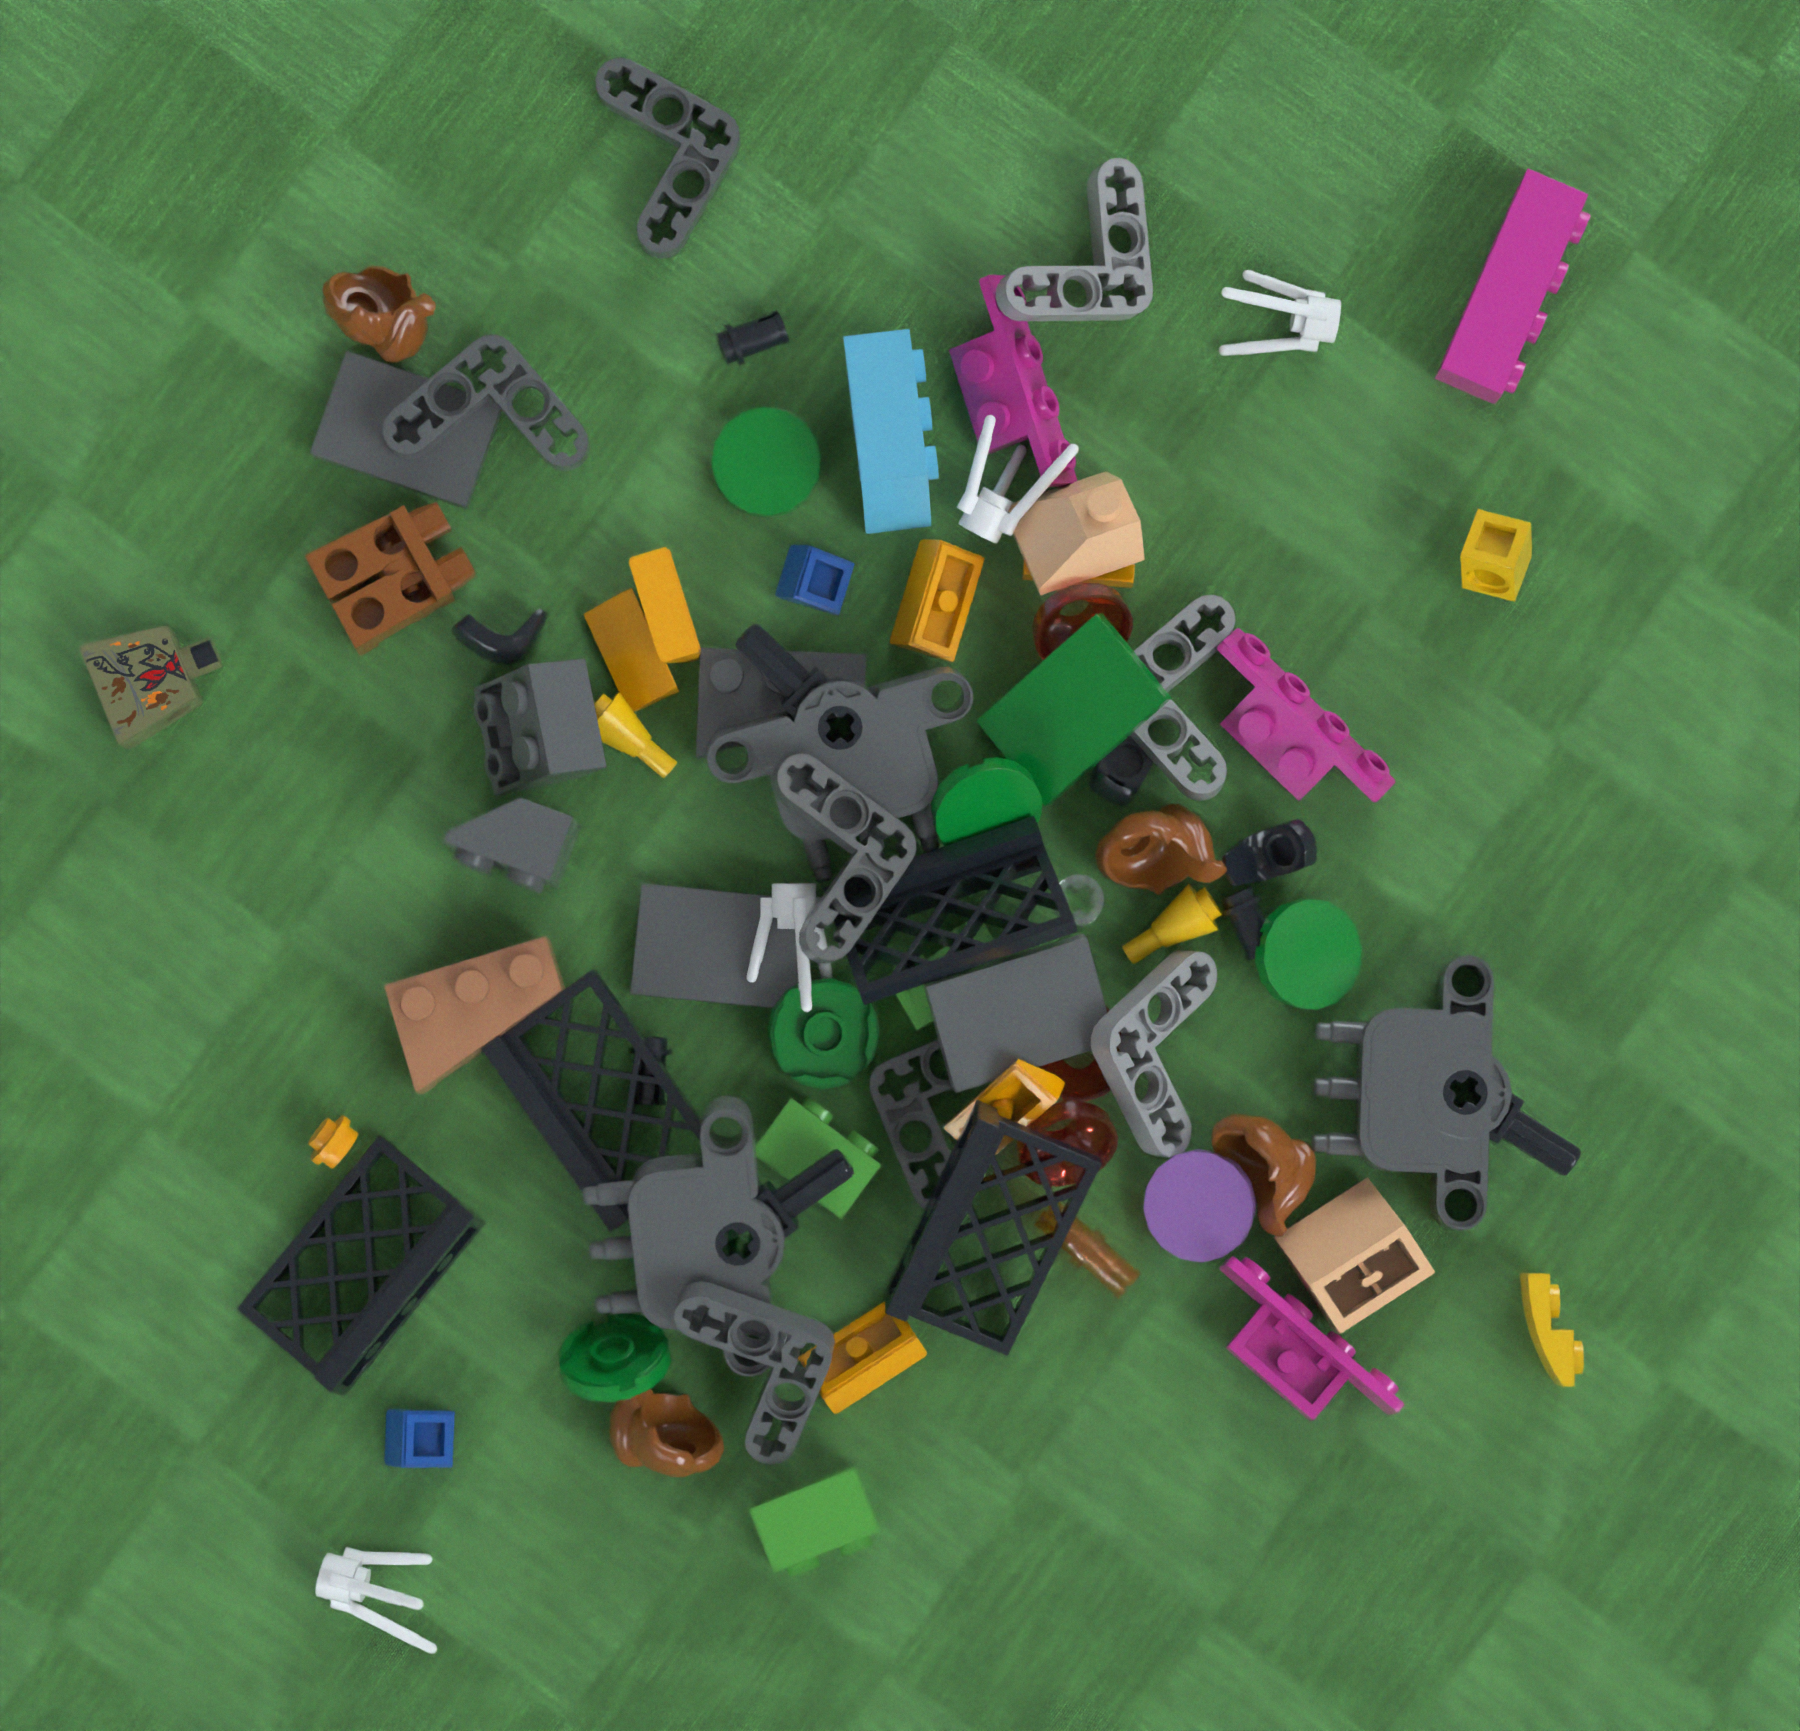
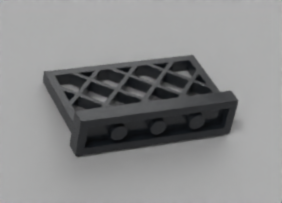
M1031 816L915 856L864 931L878 926H882V929L872 943L858 939L846 956L863 1005L1078 932L1074 917L1044 846L1035 817ZM1038 871L1042 872L1032 888L1011 882ZM853 877L848 879L844 885V896L851 905L863 908L869 904L872 898V890L866 880L860 877ZM829 886L823 888L824 893ZM983 890H989L979 906L959 901V898ZM1002 895L1022 900L1013 916L993 911ZM830 903V905H829L830 910L837 911V910L833 907L832 903ZM1036 905L1056 910L1060 916L1040 924L1026 921ZM930 908H936L926 924L905 919L907 916ZM840 913L834 919L836 929L846 920H849L853 926L856 921ZM949 913L969 918V921L959 935L939 929ZM983 923L1004 929L997 939L985 943L973 939ZM897 931L916 937L906 953L886 947ZM930 941L950 947L946 955L939 959L929 961L920 958ZM877 960L897 965L891 975L868 983L866 976Z
M596 969L586 973L509 1031L497 1036L481 1048L581 1192L585 1187L597 1186L600 1183L624 1181L627 1160L647 1162L658 1157L668 1156L672 1127L693 1131L701 1142V1117ZM589 987L592 988L603 1004L600 1026L571 1022L574 998ZM563 1007L561 1020L548 1018ZM611 1016L621 1030L609 1028ZM538 1024L560 1027L555 1059L536 1056L523 1038V1035ZM569 1029L598 1034L594 1065L565 1061ZM607 1036L629 1040L635 1049L632 1072L603 1067ZM643 1062L653 1076L641 1074ZM543 1065L554 1066L552 1078ZM563 1068L592 1073L588 1104L571 1102L565 1098L560 1090ZM601 1075L631 1080L626 1111L597 1106ZM640 1081L658 1084L668 1096L665 1118L635 1113ZM675 1107L685 1121L673 1119ZM575 1110L586 1112L585 1124ZM595 1114L625 1119L620 1150L600 1147L592 1136ZM633 1121L663 1125L658 1157L629 1152ZM607 1156L618 1158L617 1170ZM628 1203L607 1206L591 1205L610 1232L629 1222Z
M976 1100L885 1290V1313L905 1322L911 1316L1008 1356L1102 1164L1101 1158L998 1115L996 1107ZM1004 1135L1027 1144L1033 1160L1002 1170L995 1153ZM1037 1149L1045 1151L1049 1154L1039 1157ZM1064 1160L1083 1167L1076 1184L1054 1192L1044 1170V1167ZM991 1164L995 1173L984 1177ZM1037 1170L1046 1195L1016 1205L1006 1181ZM999 1184L1009 1208L979 1219L972 1203L976 1193ZM1068 1199L1063 1211L1061 1212L1058 1202ZM1051 1205L1057 1220L1053 1231L1030 1240L1020 1216ZM968 1212L971 1222L961 1225ZM1013 1219L1023 1243L992 1253L983 1230ZM976 1232L985 1257L955 1267L949 1252L953 1240ZM1044 1248L1038 1260L1034 1251ZM1027 1254L1033 1267L1030 1279L1006 1288L997 1264ZM943 1261H945L948 1270L938 1273ZM990 1267L999 1291L969 1301L960 1278ZM953 1281L962 1303L944 1311H939L923 1304L931 1288ZM1021 1296L1016 1307L1014 1308L1011 1299ZM1004 1302L1010 1319L1002 1336L981 1328L974 1312ZM967 1315L969 1322H966L959 1318Z
M379 1135L243 1300L237 1310L315 1376L314 1379L329 1392L345 1396L487 1222L471 1208L460 1202L388 1140ZM385 1154L398 1165L400 1189L371 1192L370 1170L382 1155ZM409 1175L422 1186L409 1187ZM361 1182V1193L351 1194ZM433 1194L446 1205V1208L432 1225L412 1227L410 1196ZM400 1197L403 1228L374 1231L372 1200ZM362 1201L364 1232L336 1235L334 1220L336 1211L343 1203ZM325 1226L326 1237L315 1238ZM424 1234L414 1246L413 1235ZM403 1236L405 1258L395 1269L377 1270L375 1239ZM365 1240L367 1272L338 1275L336 1244ZM326 1245L328 1276L300 1279L299 1256L307 1247ZM289 1270L290 1280L280 1281ZM388 1277L378 1290L377 1279ZM367 1280L369 1302L361 1312L341 1314L339 1283ZM329 1284L331 1315L303 1318L301 1287ZM290 1288L292 1320L272 1322L257 1309L272 1290ZM352 1321L342 1333V1322ZM332 1323L333 1346L318 1362L305 1351L303 1326ZM293 1328L294 1340L281 1329Z

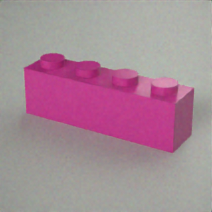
M1529 168L1526 170L1515 191L1434 379L1494 405L1504 391L1511 394L1515 392L1526 367V363L1517 360L1525 341L1532 344L1536 343L1548 316L1547 313L1539 310L1546 292L1548 291L1556 295L1568 270L1569 264L1561 261L1568 241L1578 245L1591 214L1582 211L1589 194Z

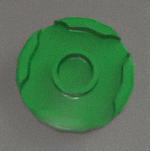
M763 406L743 411L725 424L714 442L711 465L717 488L730 505L749 516L772 517L789 514L809 499L819 482L821 455L815 435L802 419L785 409Z
M998 757L982 759L984 764L975 765L971 768L967 763L955 769L940 783L931 801L933 825L943 845L947 846L1031 816L1035 817L1038 824L1042 816V796L1030 771L1016 761Z
M1299 898L1280 905L1265 919L1260 932H1263L1260 946H1256L1255 963L1260 981L1273 998L1293 1008L1319 1010L1337 1003L1351 990L1360 971L1362 946L1357 927L1344 910L1326 900Z
M826 976L811 978L812 1009L809 1012H804L801 1009L799 983L787 989L772 1008L767 1027L769 1050L779 1068L802 1085L818 1089L843 1086L855 1079L853 1077L860 1074L863 1068L866 1069L875 1056L880 1038L877 1014L871 1003L863 1005L859 990L850 983Z
M626 1313L608 1315V1322L594 1326L593 1320L581 1324L564 1339L558 1351L562 1382L572 1394L588 1401L613 1402L625 1400L650 1390L665 1377L671 1364L669 1341L665 1337L663 1328L651 1323L647 1317Z

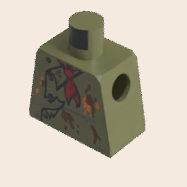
M168 626L156 627L79 646L117 743L127 750L136 747L202 705L204 702L195 678L223 667L220 655L210 636L182 648L175 632Z

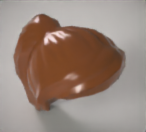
M371 265L358 274L350 272L336 273L323 283L322 288L325 312L335 321L348 338L361 344L373 346L383 360L394 363L412 357L419 352L428 331L427 317L434 315L436 303L432 300V297L425 293L416 296V292L411 286V276L407 272L400 274L386 267Z
M1176 803L1168 804L1158 812L1153 810L1126 816L1115 823L1110 832L1102 837L1095 853L1097 868L1105 878L1129 888L1147 889L1157 895L1163 894L1165 889L1182 882L1187 876L1199 882L1210 883L1217 880L1227 871L1222 861L1215 860L1212 836L1200 816L1187 807Z
M1231 1114L1213 1126L1211 1132L1213 1151L1224 1157L1227 1156L1240 1165L1252 1182L1256 1201L1258 1202L1257 1216L1261 1227L1269 1234L1283 1237L1287 1231L1284 1221L1305 1201L1315 1180V1153L1309 1143L1301 1139H1291L1284 1130L1270 1119L1261 1116Z
M651 1388L630 1399L616 1401L611 1411L609 1438L615 1456L628 1467L645 1466L652 1471L670 1477H686L711 1469L719 1462L724 1452V1441L719 1430L708 1416L694 1407L690 1396L686 1393L681 1395L664 1392L653 1393Z

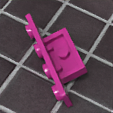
M987 275L980 278L979 283L994 331L950 349V356L977 441L981 435L986 416L993 415L996 422L988 454H993L1029 439L1040 476H1042L1070 443L1064 439L1057 417L1059 415L1057 397L1052 389L1048 387L1041 366L1043 353L1040 344L1031 334L1027 321L1012 320L1005 316L998 307L996 287L1005 276ZM1019 286L1014 288L1015 296L1023 297L1026 304L1021 288ZM1075 456L1049 487H1063L1077 481L1074 470L1076 466Z
M1237 628L1217 646V650L1255 686L1220 725L1298 801L1334 765L1374 803L1395 784V779L1389 774L1390 771L1386 762L1375 752L1364 750L1349 735L1348 726L1338 715L1331 711H1324L1310 697L1307 685L1298 676L1290 672L1285 673L1270 658L1269 649L1258 637L1250 633L1246 634L1240 628Z
M1232 1256L1226 1259L1219 1267L1221 1272L1260 1304L1259 1308L1225 1348L1309 1421L1315 1420L1347 1380L1387 1415L1397 1414L1405 1404L1395 1396L1399 1390L1398 1386L1378 1369L1372 1368L1368 1373L1352 1359L1356 1354V1350L1337 1333L1330 1331L1327 1335H1324L1309 1322L1313 1317V1313L1297 1298L1287 1294L1283 1299L1266 1285L1271 1278L1258 1264L1247 1257H1244L1240 1262Z

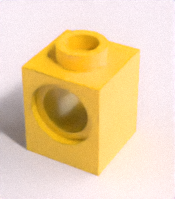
M1477 509L1460 554L1462 588L1515 602L1532 557L1531 522Z

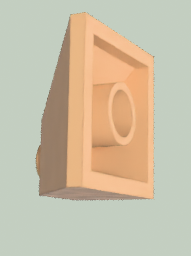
M1107 471L1044 492L1019 520L1013 532L1040 596L1145 560L1141 520L1122 479ZM1019 501L1012 503L1008 512H1011Z

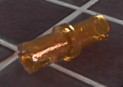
M1058 1202V1205L1062 1212L1065 1206L1062 1205L1061 1202ZM1051 1205L1048 1206L1047 1212L1044 1210L1033 1224L1045 1234L1051 1233L1057 1223ZM1076 1217L1061 1248L1071 1256L1068 1261L1075 1268L1078 1269L1083 1266L1113 1293V1296L1119 1299L1127 1291L1126 1286L1129 1285L1131 1287L1141 1272L1104 1242L1106 1235L1098 1228L1092 1231Z

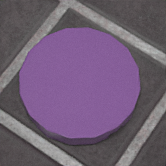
M1196 1149L1177 1154L1156 1169L1146 1186L1143 1209L1148 1229L1163 1249L1179 1259L1202 1263L1222 1258L1244 1242L1253 1224L1257 1201L1252 1182L1238 1163L1219 1153Z

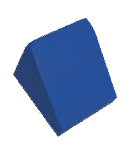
M791 545L775 595L786 601L829 614L839 615L855 563L810 545Z
M388 1409L386 1413L385 1464L400 1468H453L455 1411Z

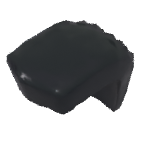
M539 608L514 634L509 636L493 632L476 621L470 614L460 619L451 630L457 641L461 642L471 651L476 652L482 659H488L496 664L513 665L516 662L525 661L547 621L548 614Z
M1128 736L1095 765L1090 776V789L1110 803L1120 807L1129 805L1153 765V761Z
M1300 819L1286 821L1261 829L1238 841L1222 856V862L1227 869L1225 873L1226 878L1233 886H1240L1269 880L1311 866L1317 860L1316 839L1310 828Z

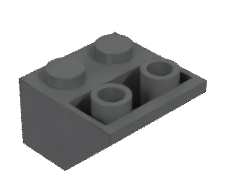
M585 658L528 664L473 688L475 695L474 714L482 730L486 751L485 770L492 781L494 796L577 779L607 767Z
M518 798L447 831L443 842L455 851L452 859L459 861V864L490 875L493 866L508 871L505 878L511 880V883L542 894L545 885L556 889L559 888L581 826L572 816L523 798Z

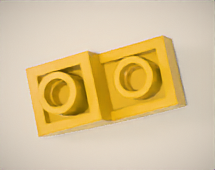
M1520 1273L1524 1314L1536 1352L1555 1385L1575 1387V1374H1582L1584 1369V1350L1582 1341L1574 1340V1330L1551 1329V1318H1559L1560 1315L1558 1284H1550V1273Z

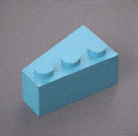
M909 329L843 336L866 534L931 527L929 480L939 479L936 447L924 446L923 431L933 430L929 397L918 398L916 383L926 382L923 349L912 350Z

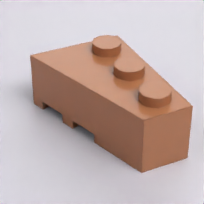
M544 936L384 985L415 1092L424 1095L435 1087L437 1083L479 1056L483 1052L481 1048L497 1036L509 1031L565 990L552 942L549 938Z

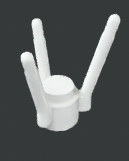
M1245 270L1242 274L1246 281L1294 298L1295 301L1225 287L1221 291L1222 296L1228 299L1291 313L1290 331L1300 333L1299 337L1222 345L1219 348V353L1222 356L1298 349L1317 352L1319 341L1334 343L1340 321L1341 300L1325 298V292L1306 290L1251 270Z
M988 415L984 420L982 432L978 440L966 490L957 506L958 509L964 511L958 524L997 544L1002 533L1012 536L1019 520L1065 469L1067 464L1077 454L1079 448L1076 444H1070L1011 512H1008L1013 502L1005 498L1004 495L1017 473L1027 450L1024 445L1017 446L994 490L983 487L978 496L977 493L996 422L993 415Z
M816 883L772 884V897L760 898V920L746 979L749 982L756 981L772 920L777 918V929H795L801 1009L804 1012H809L812 1009L810 959L802 952L799 944V932L821 897H816ZM816 927L814 931L820 935L817 946L824 950L827 948L824 928ZM818 963L821 977L833 978L831 963Z
M346 1547L343 1556L332 1553L326 1554L317 1578L316 1596L331 1600L330 1608L348 1612L429 1654H434L437 1651V1646L433 1642L355 1602H362L364 1597L368 1596L415 1610L421 1609L423 1601L419 1598L370 1584L371 1569L363 1568L362 1565H428L432 1562L430 1554L365 1552Z

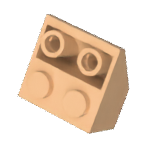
M1368 1177L1287 1228L1283 1237H1273L1333 1332L1339 1334L1436 1273L1405 1224Z

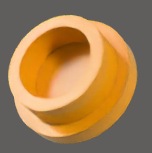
M342 1115L335 1122L326 1118L319 1125L308 1142V1145L314 1149L310 1157L313 1163L319 1165L323 1162L331 1169L339 1164L351 1149L359 1134L349 1126L351 1120Z

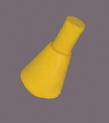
M620 692L616 693L612 699L602 693L594 702L602 743L633 758L637 756L664 779L675 767L677 761L651 740L652 736Z
M1188 884L1151 923V928L1124 944L1122 948L1134 965L1162 946L1166 948L1218 931L1219 928L1215 919L1220 917L1222 913L1205 887L1196 892Z

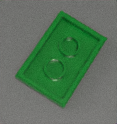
M1096 613L980 716L976 722L1007 760L1016 761L1030 771L1042 796V804L1047 806L1051 805L1172 698L1104 614Z

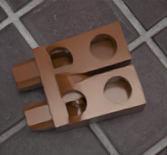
M437 502L419 507L409 513L403 505L390 512V515L379 518L304 555L359 656L378 647L379 642L408 625L454 602L455 598L452 593L477 576L462 547L436 561L428 550L427 544L452 531Z

